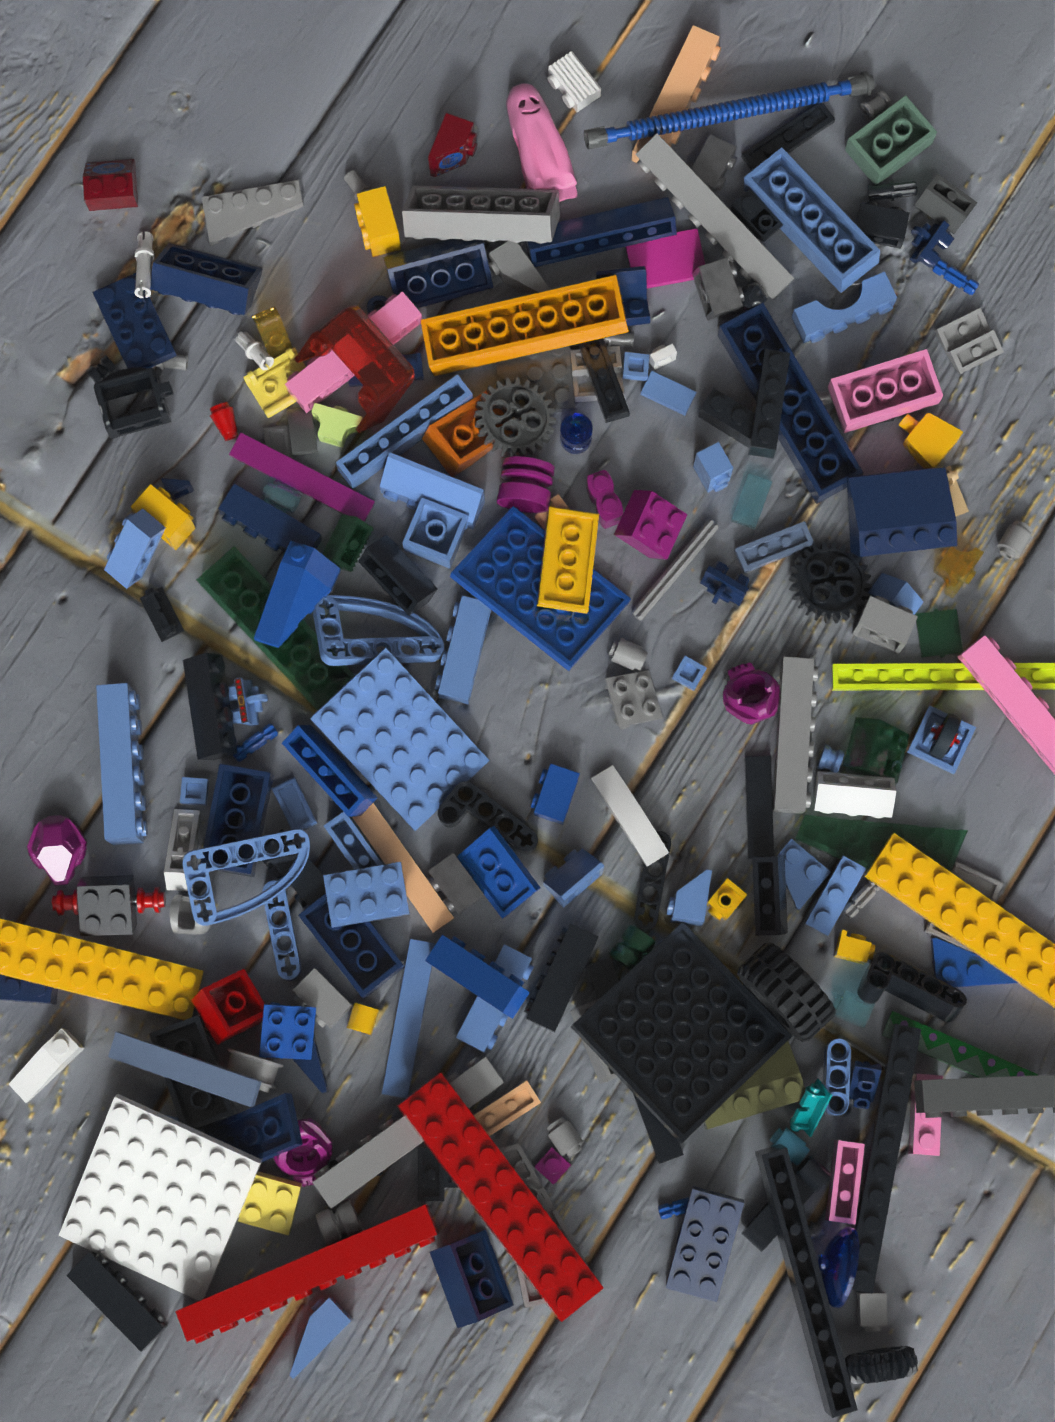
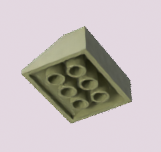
M788 1041L704 1122L705 1130L801 1101L805 1093V1086Z

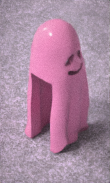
M522 83L514 86L509 91L506 107L527 189L558 190L559 202L577 198V189L575 187L577 181L571 160L545 101L537 89L530 84Z

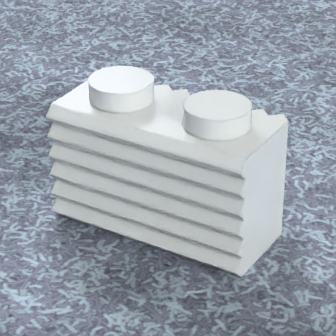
M570 51L548 67L549 77L547 79L553 89L556 90L558 88L563 94L562 99L568 108L573 107L576 112H579L601 96V87L573 51Z

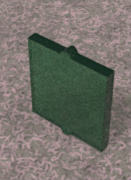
M934 609L933 612L915 614L918 616L916 627L921 658L933 656L943 658L945 655L963 652L957 609L942 611Z

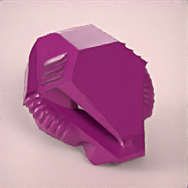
M750 662L732 667L728 671L730 680L727 681L723 691V702L726 711L740 721L750 725L775 716L779 707L780 685L776 679L767 672L759 669L755 670Z
M63 815L47 816L37 823L27 849L33 864H36L35 866L38 869H44L55 886L68 885L75 875L74 869L85 858L87 839L73 820Z
M311 1118L298 1120L303 1145L273 1157L279 1169L289 1176L293 1175L294 1181L302 1183L303 1187L314 1185L312 1182L316 1179L314 1174L328 1165L333 1150L332 1139Z

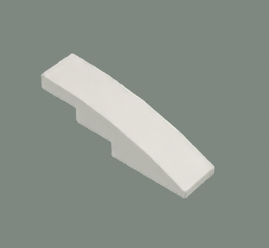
M613 765L591 778L615 820L620 824L646 866L651 865L669 853Z

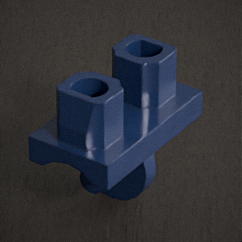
M944 220L940 225L933 224L932 227L928 223H925L922 228L914 226L911 230V234L914 237L911 243L917 248L909 259L913 263L921 261L929 268L934 267L941 259V256L933 250L935 245L937 244L944 250L954 240V237L947 231L950 225Z
M720 561L713 567L709 565L700 584L707 587V591L714 595L712 603L717 604L719 599L727 603L731 601L740 606L749 589L747 587L749 578L743 574H737L735 579L730 578L726 575L729 568Z
M855 1061L849 1091V1099L853 1100L854 1107L869 1109L870 1103H873L882 1071V1064L870 1065L867 1061L863 1063Z

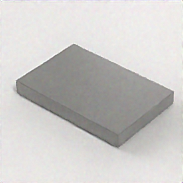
M955 861L951 869V873L993 902H996L1003 882L958 861ZM928 921L924 932L972 952Z

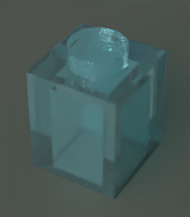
M846 990L842 995L837 994L833 1002V1006L836 1009L834 1016L862 1029L865 1028L875 1003H866L858 995Z

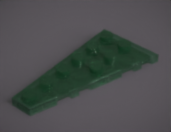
M805 815L794 840L838 859H841L844 855L866 868L865 871H868L890 836L895 833L951 872L968 830Z

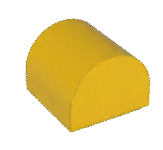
M354 1003L346 1028L372 1036L379 1010Z

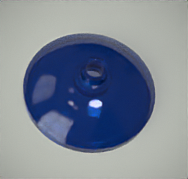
M844 1227L838 1231L827 1244L824 1253L820 1254L818 1258L829 1305L834 1308H841L845 1304L856 1277L859 1260V1238L856 1229L852 1227Z

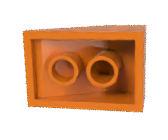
M481 394L429 425L422 437V440L451 477L464 471L492 450V443L484 445L486 436H478L482 428L475 427V423L479 419L474 418L475 411H478L476 405L478 401H481ZM493 409L494 414L498 416L504 415L502 410ZM510 430L504 431L507 437L514 433Z

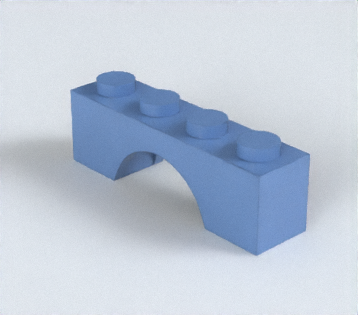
M882 272L861 282L859 299L852 306L842 310H834L823 306L819 301L815 300L794 309L791 318L803 343L809 341L815 343L822 340L825 334L842 332L848 328L847 325L854 322L861 324L869 320L873 314L879 312L882 315L891 311L897 296L886 273Z

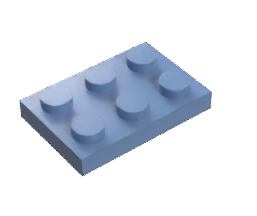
M401 862L323 875L332 928L410 914Z

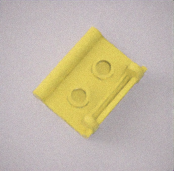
M289 347L285 350V353L276 357L271 368L265 364L268 370H262L259 367L254 371L250 370L243 377L267 418L296 403L285 386L291 374L296 371L301 372L306 368L295 347L292 349Z

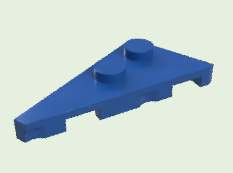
M938 938L931 939L935 978L953 987L1018 983L977 954Z

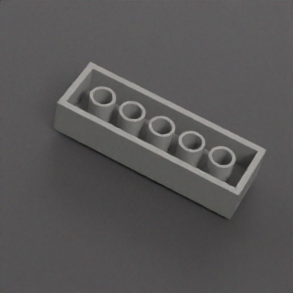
M412 185L402 209L405 237H413L415 239L438 238L439 240L462 239L464 241L487 240L489 242L503 240L514 243L532 241L540 244L552 242L560 218L558 190Z

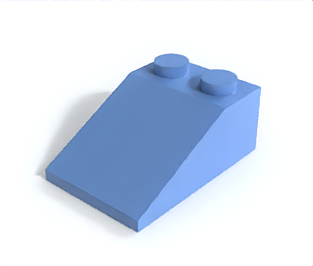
M583 848L579 852L574 849L563 859L566 862L559 869L554 866L544 875L546 880L543 882V885L563 908L603 874L604 865Z

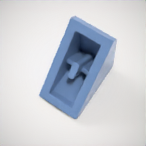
M884 573L879 576L868 592L871 597L880 596L887 599L890 605L897 608L899 606L909 608L913 611V615H915L924 602L906 581Z

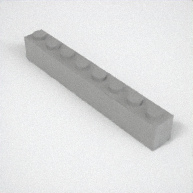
M658 133L635 154L640 159L637 164L646 174L651 170L657 177L654 182L663 192L668 188L674 195L671 200L680 210L685 206L691 213L688 218L697 228L702 224L708 231L705 236L714 246L719 242L725 249L722 254L731 263L736 260L742 267L739 272L748 282L753 278L756 283L762 285L767 298L770 296L774 300L795 280Z
M476 1056L465 1064L467 1070L458 1075L457 1072H454L446 1078L468 1109L504 1083L486 1057L479 1059ZM404 1115L395 1122L392 1118L379 1127L381 1132L376 1136L372 1137L371 1134H368L357 1143L360 1147L351 1153L349 1149L336 1158L338 1162L330 1169L326 1165L314 1174L316 1179L312 1182L330 1208L336 1206L423 1142Z

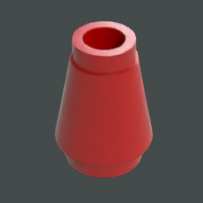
M229 402L211 407L210 417L224 440L229 441L238 437L233 407H230Z

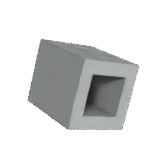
M856 1292L857 1325L864 1327L865 1331L870 1332L881 1331V1326H888L887 1294L885 1292H873V1294Z

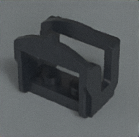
M136 367L122 369L94 384L105 429L111 439L171 422L165 397L174 395L170 381L161 383L154 368ZM153 388L158 408L146 407L140 413L133 415L129 413L121 414L113 420L108 401Z

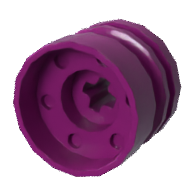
M513 456L503 459L502 468L504 470L501 471V478L506 483L499 485L497 504L507 509H511L514 506L520 512L525 513L547 512L551 492L545 489V487L552 486L553 479L551 477L554 476L555 467L544 460L530 457Z

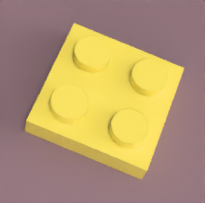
M258 1171L239 1215L238 1222L289 1236L302 1183Z

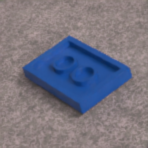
M495 826L489 828L457 856L458 860L502 919L507 917L541 888Z

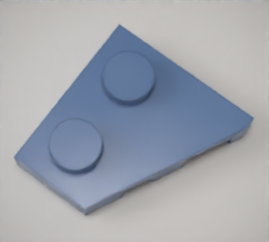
M790 839L778 855H785L786 887L791 894L795 908L800 910L831 871L793 839Z

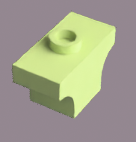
M314 403L312 415L313 419L320 423L318 431L319 441L343 448L349 435L362 432L364 426L362 416L348 413V410L341 406L331 408Z

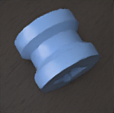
M825 744L817 768L820 770L826 768L833 773H838L845 751L841 749L833 750L830 745Z

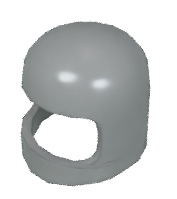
M175 895L173 897L169 914L173 933L201 935L210 929L211 925L202 926L194 920L189 897L183 895ZM206 899L194 900V905L200 903L201 912L197 913V917H202L203 921L208 920V915L212 914V910L206 909L205 901H209Z

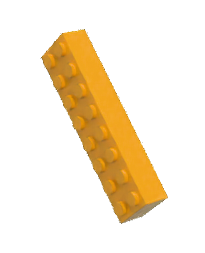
M616 275L420 320L428 364L434 376L629 332Z

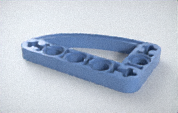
M328 595L326 598L323 597L313 610L320 656L327 665H367L378 654L376 648L379 646L387 648L399 663L436 662L444 651V643L440 634L429 622L415 613L408 616L401 607L394 604L356 596ZM322 605H325L326 609H329L327 618H324L325 609L321 607ZM339 611L360 612L388 618L413 629L421 636L344 639ZM324 626H331L335 629L336 633L328 635L322 628ZM404 645L410 646L414 653L407 655L402 652L401 647ZM428 646H432V649L436 650V652L433 653L432 650L428 648ZM359 647L365 654L363 656H356L352 653L351 649ZM329 649H333V652L337 653V655L333 656L332 652H329Z
M291 829L187 852L182 859V866L194 920L202 926L227 921L266 904L282 893L299 876L307 862L310 851L308 834L301 829ZM298 833L299 837H304V842L300 843L301 847L296 848L295 844L286 845L288 851L283 852L284 844L280 838L281 836L286 835V841L294 839V834ZM268 839H276L278 841L279 848L275 853L270 854L265 851L264 844ZM243 844H249L253 848V855L248 859H243L238 854V850ZM218 849L227 852L228 858L223 864H216L213 861V853ZM209 851L208 860L211 867L206 868V862L199 863L198 869L193 870L192 866H187V861L191 860L192 855H195L197 859L205 858L203 852ZM297 853L290 869L271 887L242 903L216 911L209 877L210 871ZM201 880L206 883L207 890L203 895H196L192 892L194 882ZM210 897V902L205 901V906L207 910H212V914L208 915V920L203 921L202 917H197V913L201 912L200 903L194 905V900H203Z

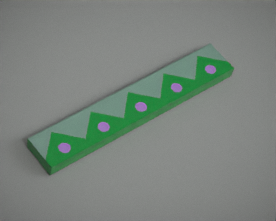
M891 1011L882 1036L890 1039L893 1024L921 1029L918 1052L978 1078L1038 1075L894 1011Z

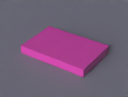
M698 228L677 232V235L625 247L630 268L646 267L647 289L694 280L692 273L699 266L705 265Z

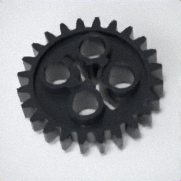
M822 542L820 549L814 544L810 548L811 552L805 549L802 553L803 557L798 556L795 560L797 565H793L791 571L795 574L790 575L789 581L795 583L790 586L789 590L797 592L792 599H800L801 603L798 608L806 606L808 609L805 615L808 616L814 612L816 621L820 616H824L825 623H828L831 617H833L835 623H838L841 616L847 621L850 613L855 616L859 612L858 608L862 609L865 602L863 600H867L870 596L865 591H869L872 587L871 584L866 583L871 578V575L863 573L868 568V565L860 566L859 562L862 557L854 558L851 551L849 553L845 552L846 546L844 544L840 549L836 548L835 542L831 544L830 548L827 547L825 542ZM835 565L842 566L845 573L838 572L835 569ZM810 568L818 569L821 576L813 575ZM840 589L847 590L850 597L842 596ZM815 592L823 593L825 600L818 599Z

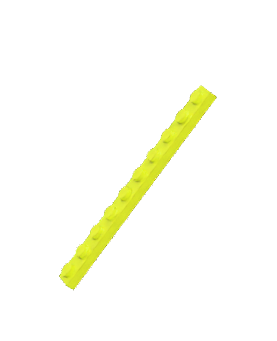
M963 663L832 664L831 666L832 691L984 690ZM1014 663L1016 666L1014 671L1020 678L1025 677L1033 687L1032 690H1055V663Z

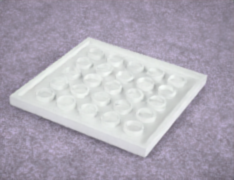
M117 1094L108 1111L59 1236L95 1253L100 1251L106 1258L200 1301L205 1298L262 1160Z

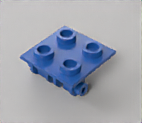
M274 1002L264 1004L259 1057L311 1060L316 1007L288 1006Z

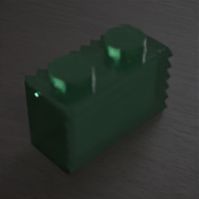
M342 514L322 554L337 565L340 570L352 572L353 567H356L355 563L358 562L357 558H360L362 549H365L364 545L367 544L371 531H374L373 527L358 517Z

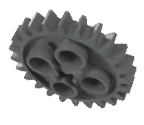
M506 378L504 386L500 381H497L495 389L488 386V394H481V401H478L476 405L478 411H475L474 418L479 419L476 421L475 427L482 428L478 436H486L484 445L493 444L492 452L500 448L502 457L506 451L510 452L511 457L515 456L516 452H519V455L524 457L526 451L532 456L535 453V447L541 451L544 446L543 442L548 444L550 440L549 435H552L555 430L552 426L555 425L556 419L551 416L554 415L556 410L548 408L552 400L544 401L546 391L537 393L539 385L530 388L529 380L524 385H520L519 378L516 379L514 384H511L510 379ZM522 399L526 405L519 406L515 400ZM493 409L502 410L504 415L498 416L494 414ZM530 409H534V410H535V412H534V411H531V412H528V413H527V411L530 410ZM526 421H534L538 427L531 428L527 425ZM510 430L514 432L515 437H507L504 431Z

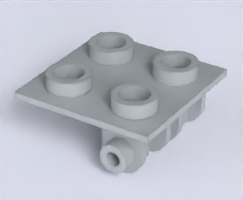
M649 670L605 678V689H608L611 699L609 703L613 706L611 709L615 713L616 725L620 730L630 727L629 725L663 719Z

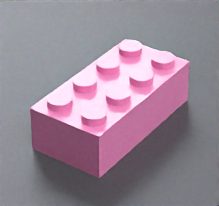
M927 349L833 378L828 385L843 433L939 404L943 397Z

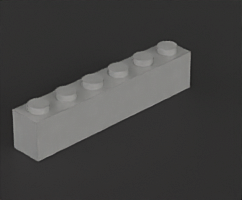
M783 657L781 661L773 812L803 814L806 808H810L811 792H807V782L812 781V767H808L809 757H813L814 742H810V732L815 730V717L811 716V707L816 706L817 692L812 690L813 682H817L818 666H814V659Z

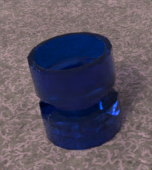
M573 413L563 419L560 427V442L565 451L571 454H580L590 447L593 426L587 416L581 413Z

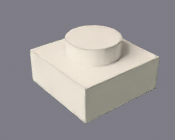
M673 343L668 346L660 345L652 351L649 363L653 370L676 360L677 351Z

